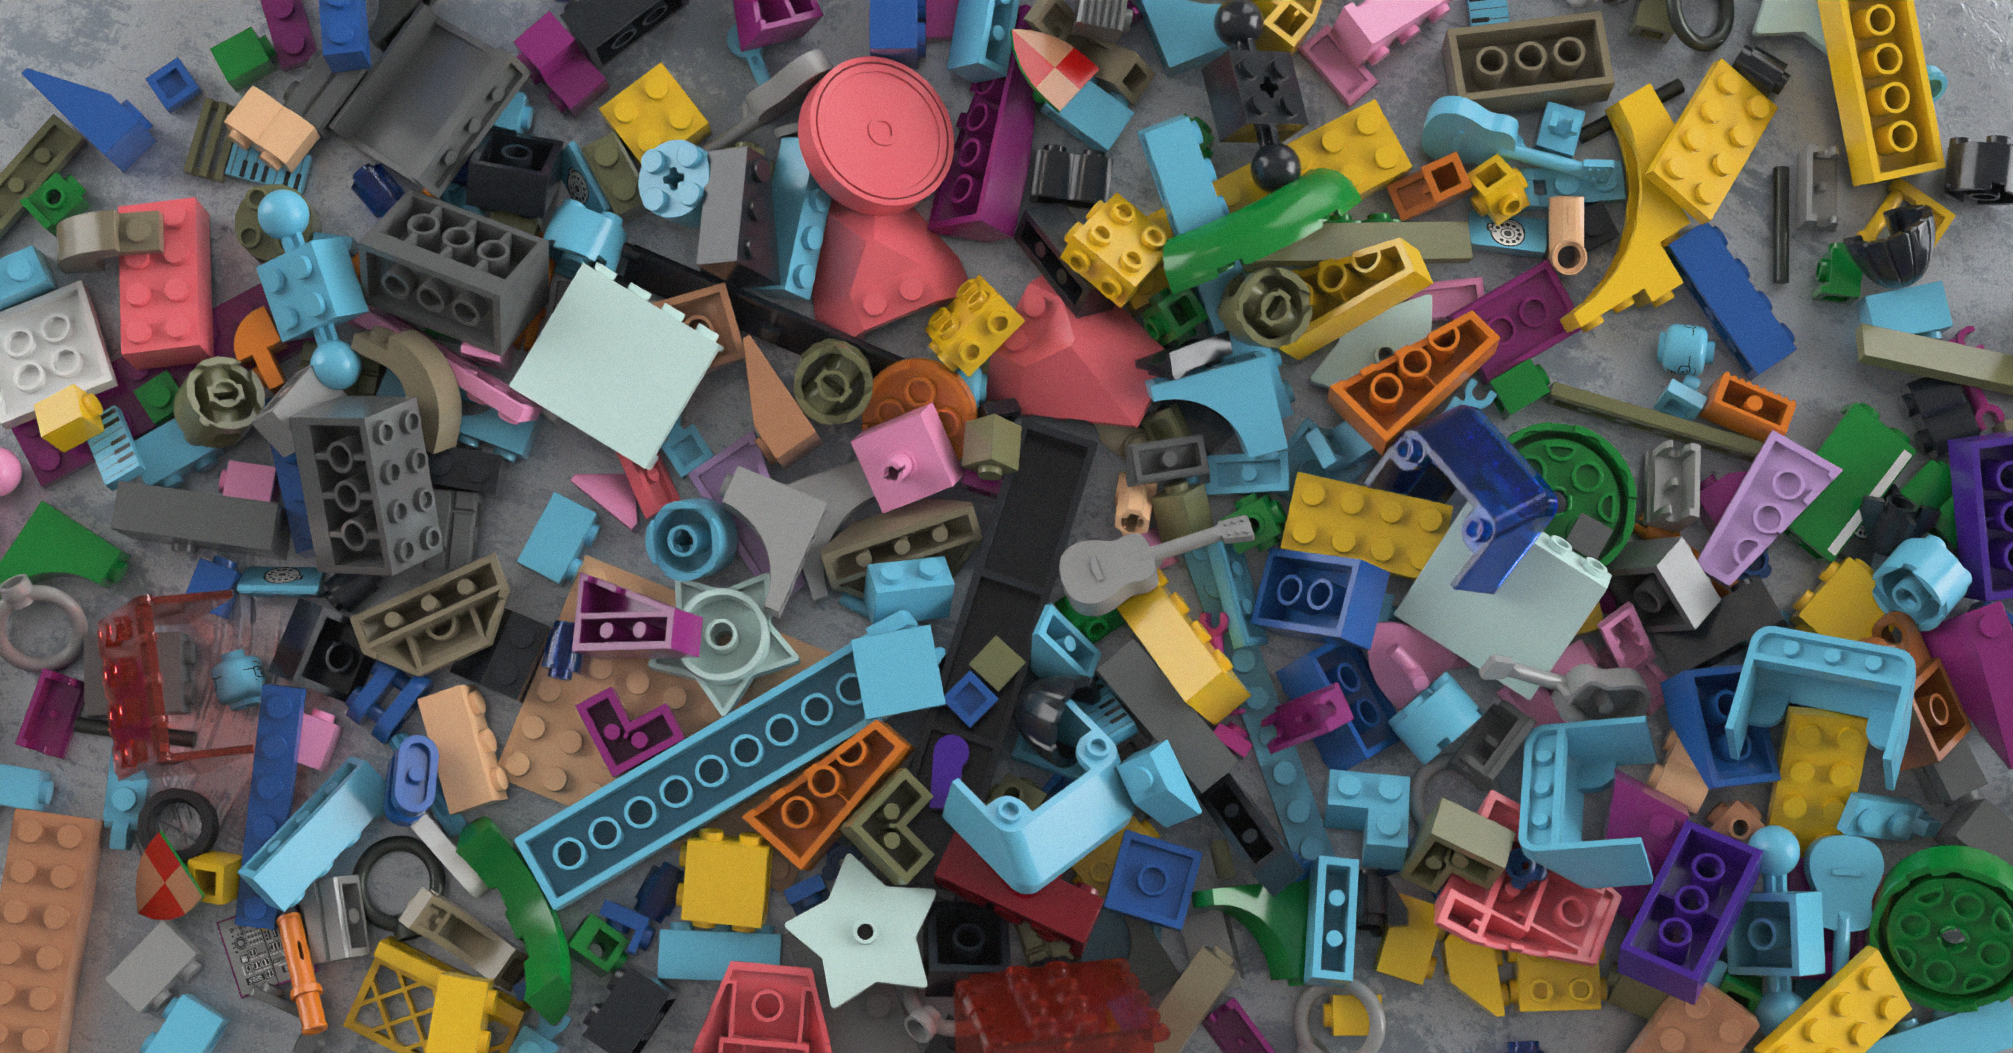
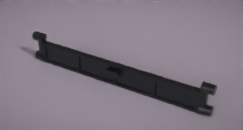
M627 242L624 243L621 257L628 259L624 276L618 274L614 280L626 289L632 282L638 287L666 299L724 283L719 279ZM725 282L738 329L800 356L813 344L828 338L846 341L857 347L867 358L873 379L889 365L905 359Z

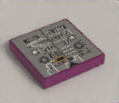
M299 905L288 908L285 912L280 910V916L291 912L301 913ZM235 916L216 922L241 999L250 997L249 990L252 984L262 987L265 981L278 987L291 982L279 928L271 930L234 925ZM302 918V922H303V926H304V930H305V934H306V938H307V936H308V934H307V929H306L304 920H303V918ZM313 965L314 972H320L319 965Z

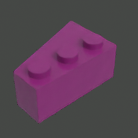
M733 0L741 52L804 37L824 16L817 0Z
M580 572L572 651L600 660L699 658L703 617L612 582Z
M1614 768L1603 840L1641 837L1654 880L1685 821L1689 818L1687 806ZM1651 884L1612 887L1622 896L1616 913L1632 920Z

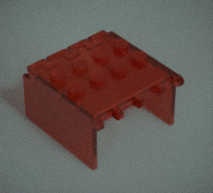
M232 590L155 597L153 595L137 596L98 621L99 630L97 631L100 659H103L101 669L105 699H108V706L106 708L110 739H113V746L111 747L115 775L118 776V781H137L211 772L254 753L253 744L173 753L170 752L167 724H169L168 715H165L161 684L164 682L163 673H160L156 645L158 633L155 632L154 627L191 623L232 599Z
M1125 958L1070 964L1063 961H1053L1047 963L1044 967L1035 968L1011 966L1006 968L1005 971L969 975V979H961L956 982V992H953L955 1053H1154V1043L1168 1040L1171 1032L1165 1023H1159L1161 1015L1155 1007H1146L1150 1003V997L1145 990H1136L1139 987L1140 981L1136 974L1129 973L1130 964Z

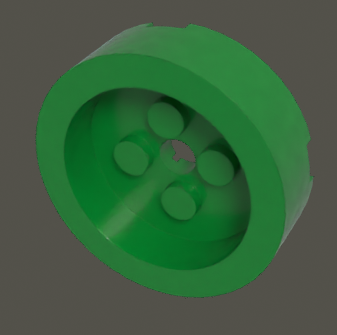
M1546 422L1531 425L1515 432L1486 458L1477 472L1471 489V493L1475 489L1480 493L1488 492L1496 496L1503 503L1504 508L1515 515L1523 514L1528 516L1537 524L1539 530L1549 536L1556 535L1566 540L1581 513L1611 528L1613 532L1597 559L1604 566H1607L1622 551L1635 525L1637 491L1634 478L1626 461L1619 451L1605 438L1590 429L1576 424L1573 426ZM1558 492L1564 496L1566 508L1563 512L1553 513L1546 509L1545 498L1548 493ZM1573 550L1574 552L1578 553V554L1581 555L1582 557L1587 558L1586 556H1584V555L1580 554L1579 552Z
M1944 845L1915 852L1898 862L1886 874L1878 887L1874 899L1869 941L1870 946L1879 950L1905 997L1935 1010L1962 1013L1978 1011L1980 1006L1988 1005L1998 1000L2002 1003L2013 996V866L1984 850L1967 846ZM1959 928L1960 932L1965 936L1964 941L1954 944L1946 941L1942 934L1948 930Z

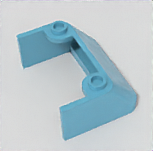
M1766 626L1757 630L1750 640L1725 726L1730 757L1739 760L1749 725L1758 727L1777 725L1785 717L1789 703L1869 718L1866 726L1868 741L1873 747L1884 751L1885 787L1888 790L1894 791L1909 736L1916 681L1914 658L1907 651L1898 648L1783 627Z
M1071 699L1064 703L1065 709L1060 722L1056 724L1058 727L1057 741L1076 748L1077 763L1086 773L1034 811H1031L1020 799L1012 796L999 797L985 806L957 778L951 784L942 817L1012 889L1022 894H1033L1041 890L1128 825L1135 811V804L1116 768L1121 763L1115 743Z
M1646 716L1544 724L1533 728L1528 733L1524 744L1518 835L1523 854L1528 859L1583 888L1653 884V874L1641 837L1582 841L1584 793L1601 792L1612 786L1614 768L1617 769V766L1657 763V754Z

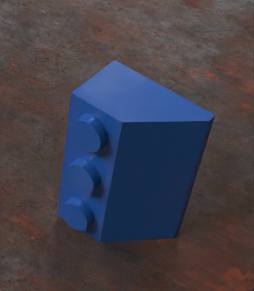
M1327 643L1275 672L1283 691L1290 700L1333 683H1339L1354 719L1331 732L1312 739L1329 770L1346 771L1401 741L1388 724V721L1397 713L1390 700L1376 684L1369 663L1360 648Z

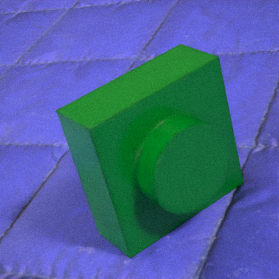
M165 370L133 391L156 426L163 424L174 416V399L180 386L168 370Z

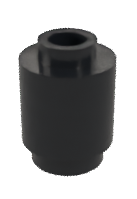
M1745 45L1732 65L1738 73L1767 98L1771 92L1779 95L1791 76L1785 72L1788 66L1787 63L1757 46L1753 49Z
M335 573L324 582L328 590L323 595L338 612L345 608L351 613L379 589L377 585L384 578L382 575Z

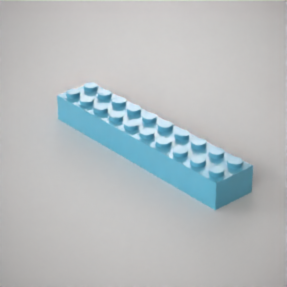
M851 643L514 838L516 845L553 910H562L826 756L876 719L867 721L865 719ZM892 716L877 718V720L886 721Z

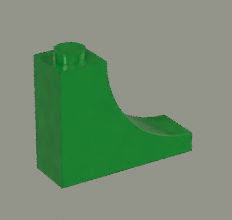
M41 501L0 561V585L13 576L27 574L32 585L51 578L76 577L91 580L109 589L112 583H119L125 576L129 568L127 561L131 555L53 505Z
M1310 878L1299 882H1292L1275 897L1261 883L1192 892L1193 908H1208L1221 911L1246 927L1263 951L1269 967L1271 981L1287 979L1288 987L1306 985L1304 984Z

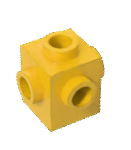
M1498 153L1467 174L1473 187V196L1469 198L1472 206L1481 217L1488 215L1497 226L1530 205L1524 191L1528 187L1526 179L1516 167L1512 169Z

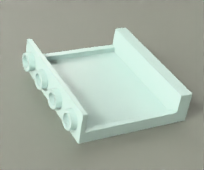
M599 262L596 263L594 268L582 263L509 387L644 469L652 470L659 458L656 455L716 354L718 351L722 353L725 348L716 343L720 335L700 323L695 330L682 322L685 314L667 303H664L661 309L651 304L648 300L652 294L632 282L627 289L616 283L614 280L618 274Z
M1474 489L1410 589L1404 594L1393 615L1479 669L1494 654L1512 657L1516 663L1550 672L1607 590L1612 575L1607 572V568L1600 561L1592 557L1584 558L1574 552L1572 546L1563 538L1556 535L1549 536L1539 530L1537 524L1528 516L1523 514L1515 515L1504 508L1503 503L1496 496L1488 492L1480 493ZM1507 676L1504 679H1496L1528 700L1532 699L1540 687L1539 685Z

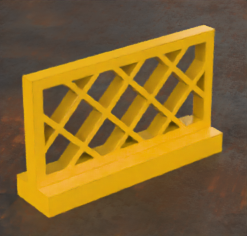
M389 935L379 942L373 954L375 958L343 1026L397 1053H422L414 1049L422 1046L425 1053L428 1038L420 1016L433 1012L434 1006L417 1011L410 989L423 985L432 990L435 998L439 974L446 971L465 975L470 974L407 943L396 942L395 938ZM382 965L396 972L400 988L381 993L376 977ZM406 977L415 982L408 985ZM493 986V990H498L499 992L498 1002L494 1015L489 1014L488 1023L496 1021L510 1029L504 1042L489 1047L488 1053L499 1049V1053H507L532 1007L525 1001H517L516 997ZM372 988L374 997L366 999ZM403 992L410 1014L391 1021L384 998ZM377 1002L383 1024L370 1027L357 1021L364 1005ZM412 1019L420 1041L406 1045L398 1041L393 1025ZM386 1028L388 1035L380 1032L379 1030Z

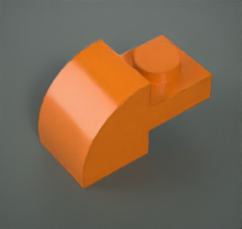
M1457 151L1420 167V171L1386 186L1401 222H1407L1438 207L1440 209L1463 198L1473 190Z
M262 306L248 314L238 326L234 338V352L236 359L242 362L241 365L245 368L257 364L252 370L258 375L263 388H269L276 395L285 385L287 379L275 354L289 348L287 342L282 343L272 312L265 306Z

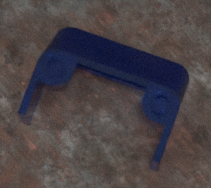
M1459 405L1402 432L1363 483L1367 488L1408 494L1433 461L1473 506L1472 510L1465 517L1461 528L1462 539L1473 554L1450 585L1454 590L1494 595L1554 518L1557 512L1558 501L1552 488L1479 408Z

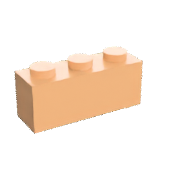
M457 685L417 699L427 737L435 743L439 752L437 772L449 814H464L508 800L506 792L508 788L507 776L504 770L497 765L498 761L495 754L497 750L496 738L487 726L484 715L486 712L485 699L482 693L477 690L476 685Z

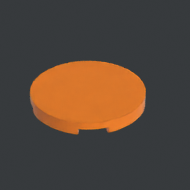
M909 358L889 365L873 379L872 398L862 413L863 423L861 427L863 431L933 402L956 456L960 461L963 458L965 422L977 419L978 409L969 386L958 373H953L946 365L935 360Z

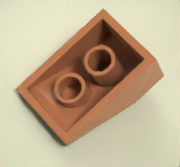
M725 282L651 303L660 309L664 303H667L685 314L682 322L695 330L700 323L720 335L716 343L725 349L722 353L718 351L704 375L745 360L744 346Z
M749 334L743 338L753 422L754 427L760 434L754 441L771 465L779 462L783 469L786 470L824 443Z

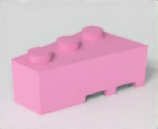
M1365 0L1357 7L1351 2L1343 7L1330 33L1357 68L1365 65L1367 62L1374 66L1390 53L1388 49L1390 46L1398 41L1404 45L1417 36L1421 31L1419 26L1430 20L1434 24L1451 11L1449 4L1452 0Z

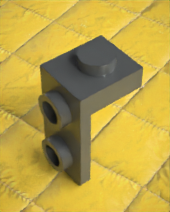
M265 981L262 987L252 984L249 990L250 996L299 1018L296 1003L284 998L285 990ZM301 1032L291 1053H321L327 1037L323 1036L322 1033L305 1036Z

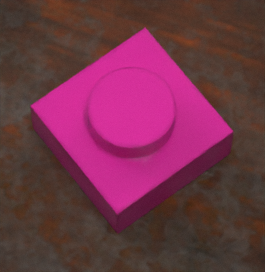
M1229 722L1227 726L1219 723L1213 731L1229 751L1241 760L1246 757L1253 746L1251 742L1246 740L1250 734L1233 722Z

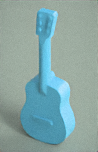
M1461 96L1441 97L1431 105L1427 112L1421 143L1425 153L1435 160L1457 151L1462 164L1481 165L1498 153L1507 164L1512 159L1578 177V180L1598 183L1609 182L1614 170V160L1584 159L1581 162L1526 147L1523 137L1518 135L1519 124L1515 118L1505 114L1490 112L1478 103Z
M1827 835L1817 838L1808 846L1803 858L1804 873L1811 891H1822L1823 928L1833 930L1834 934L1832 977L1849 962L1850 932L1864 930L1870 926L1873 913L1872 898L1884 873V860L1880 849L1873 842L1865 838L1851 835Z

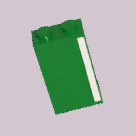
M1854 402L1842 407L1839 412L1844 416L1814 453L1843 469V471L1782 532L1785 537L1819 564L1832 563L1862 525L1859 506L1863 496L1869 495L1882 498L1918 452L1909 445L1911 440L1905 433L1894 427L1888 428L1878 420L1880 417L1879 413L1863 402L1860 404Z

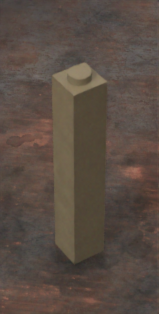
M1215 945L1213 949L1208 946L1201 947L1127 1053H1181L1240 970L1232 964L1235 957L1218 945Z

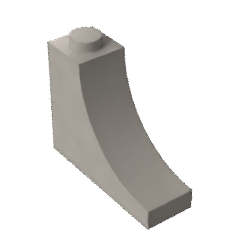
M859 460L786 484L791 488L827 502L828 511L803 565V571L815 605L830 600L826 571L820 551L837 536L843 525L855 513L877 501Z
M738 465L734 476L731 474L726 475L720 488L719 496L724 497L722 500L724 510L747 524L757 535L767 553L771 576L764 609L765 613L780 619L828 511L827 502Z

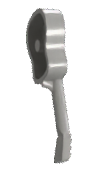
M815 49L799 56L767 82L751 91L746 96V103L741 106L743 111L742 120L701 148L706 151H713L730 147L761 125L774 122L791 109L802 104L813 86L834 68L825 52Z
M1242 515L1217 522L1218 526L1150 547L1147 540L1141 534L1137 533L1128 534L1113 541L1088 540L1076 543L1064 551L1059 563L1065 595L1071 606L1082 615L1100 616L1116 609L1129 597L1148 593L1155 589L1158 584L1157 568L1162 565L1163 560L1220 541H1223L1224 544L1253 541L1255 535L1249 518Z
M1493 654L1478 671L1482 680L1504 679L1507 676L1553 689L1551 699L1560 717L1568 722L1643 716L1652 699L1651 693L1640 673L1630 668L1599 669L1590 664H1580L1570 670L1565 676L1516 663L1512 657Z

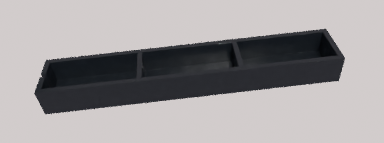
M1022 419L1020 425L1022 430L1019 469L1016 472L1004 475L940 676L945 696L971 670L999 700L971 728L947 705L930 708L910 773L931 793L935 744L945 735L953 734L960 736L966 741L970 755L968 763L962 770V782L984 804L1014 714L1016 701L1020 695L1031 660L1032 634L1045 605L1049 603L1059 571L1060 559L1066 549L1098 447V442ZM996 635L1026 662L999 693L969 666L970 662ZM929 801L906 826L935 855L908 884L900 886L913 888L914 882L921 883L920 888L934 889L936 897L954 902L956 894L935 884L934 874L955 830L942 817L943 811L930 810ZM878 870L876 876L878 879L891 882L880 870Z

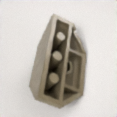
M926 498L884 514L880 513L851 523L820 551V556L831 589L839 592L844 591L863 599L868 564L945 556L950 573L954 579L969 559L975 547H978L982 542L983 536L972 502Z
M491 553L350 617V621L364 655L421 678L493 645L509 596L510 587L497 554Z

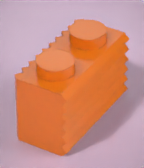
M1728 371L1723 373L1710 386L1706 396L1708 398L1699 416L1754 440L1765 442L1772 430L1785 436L1797 404L1795 399L1789 401L1788 397L1782 398L1780 393L1775 395L1773 390L1767 392L1765 387L1760 389L1758 384L1753 386L1751 381L1745 382L1744 378L1738 379L1736 375L1731 376Z

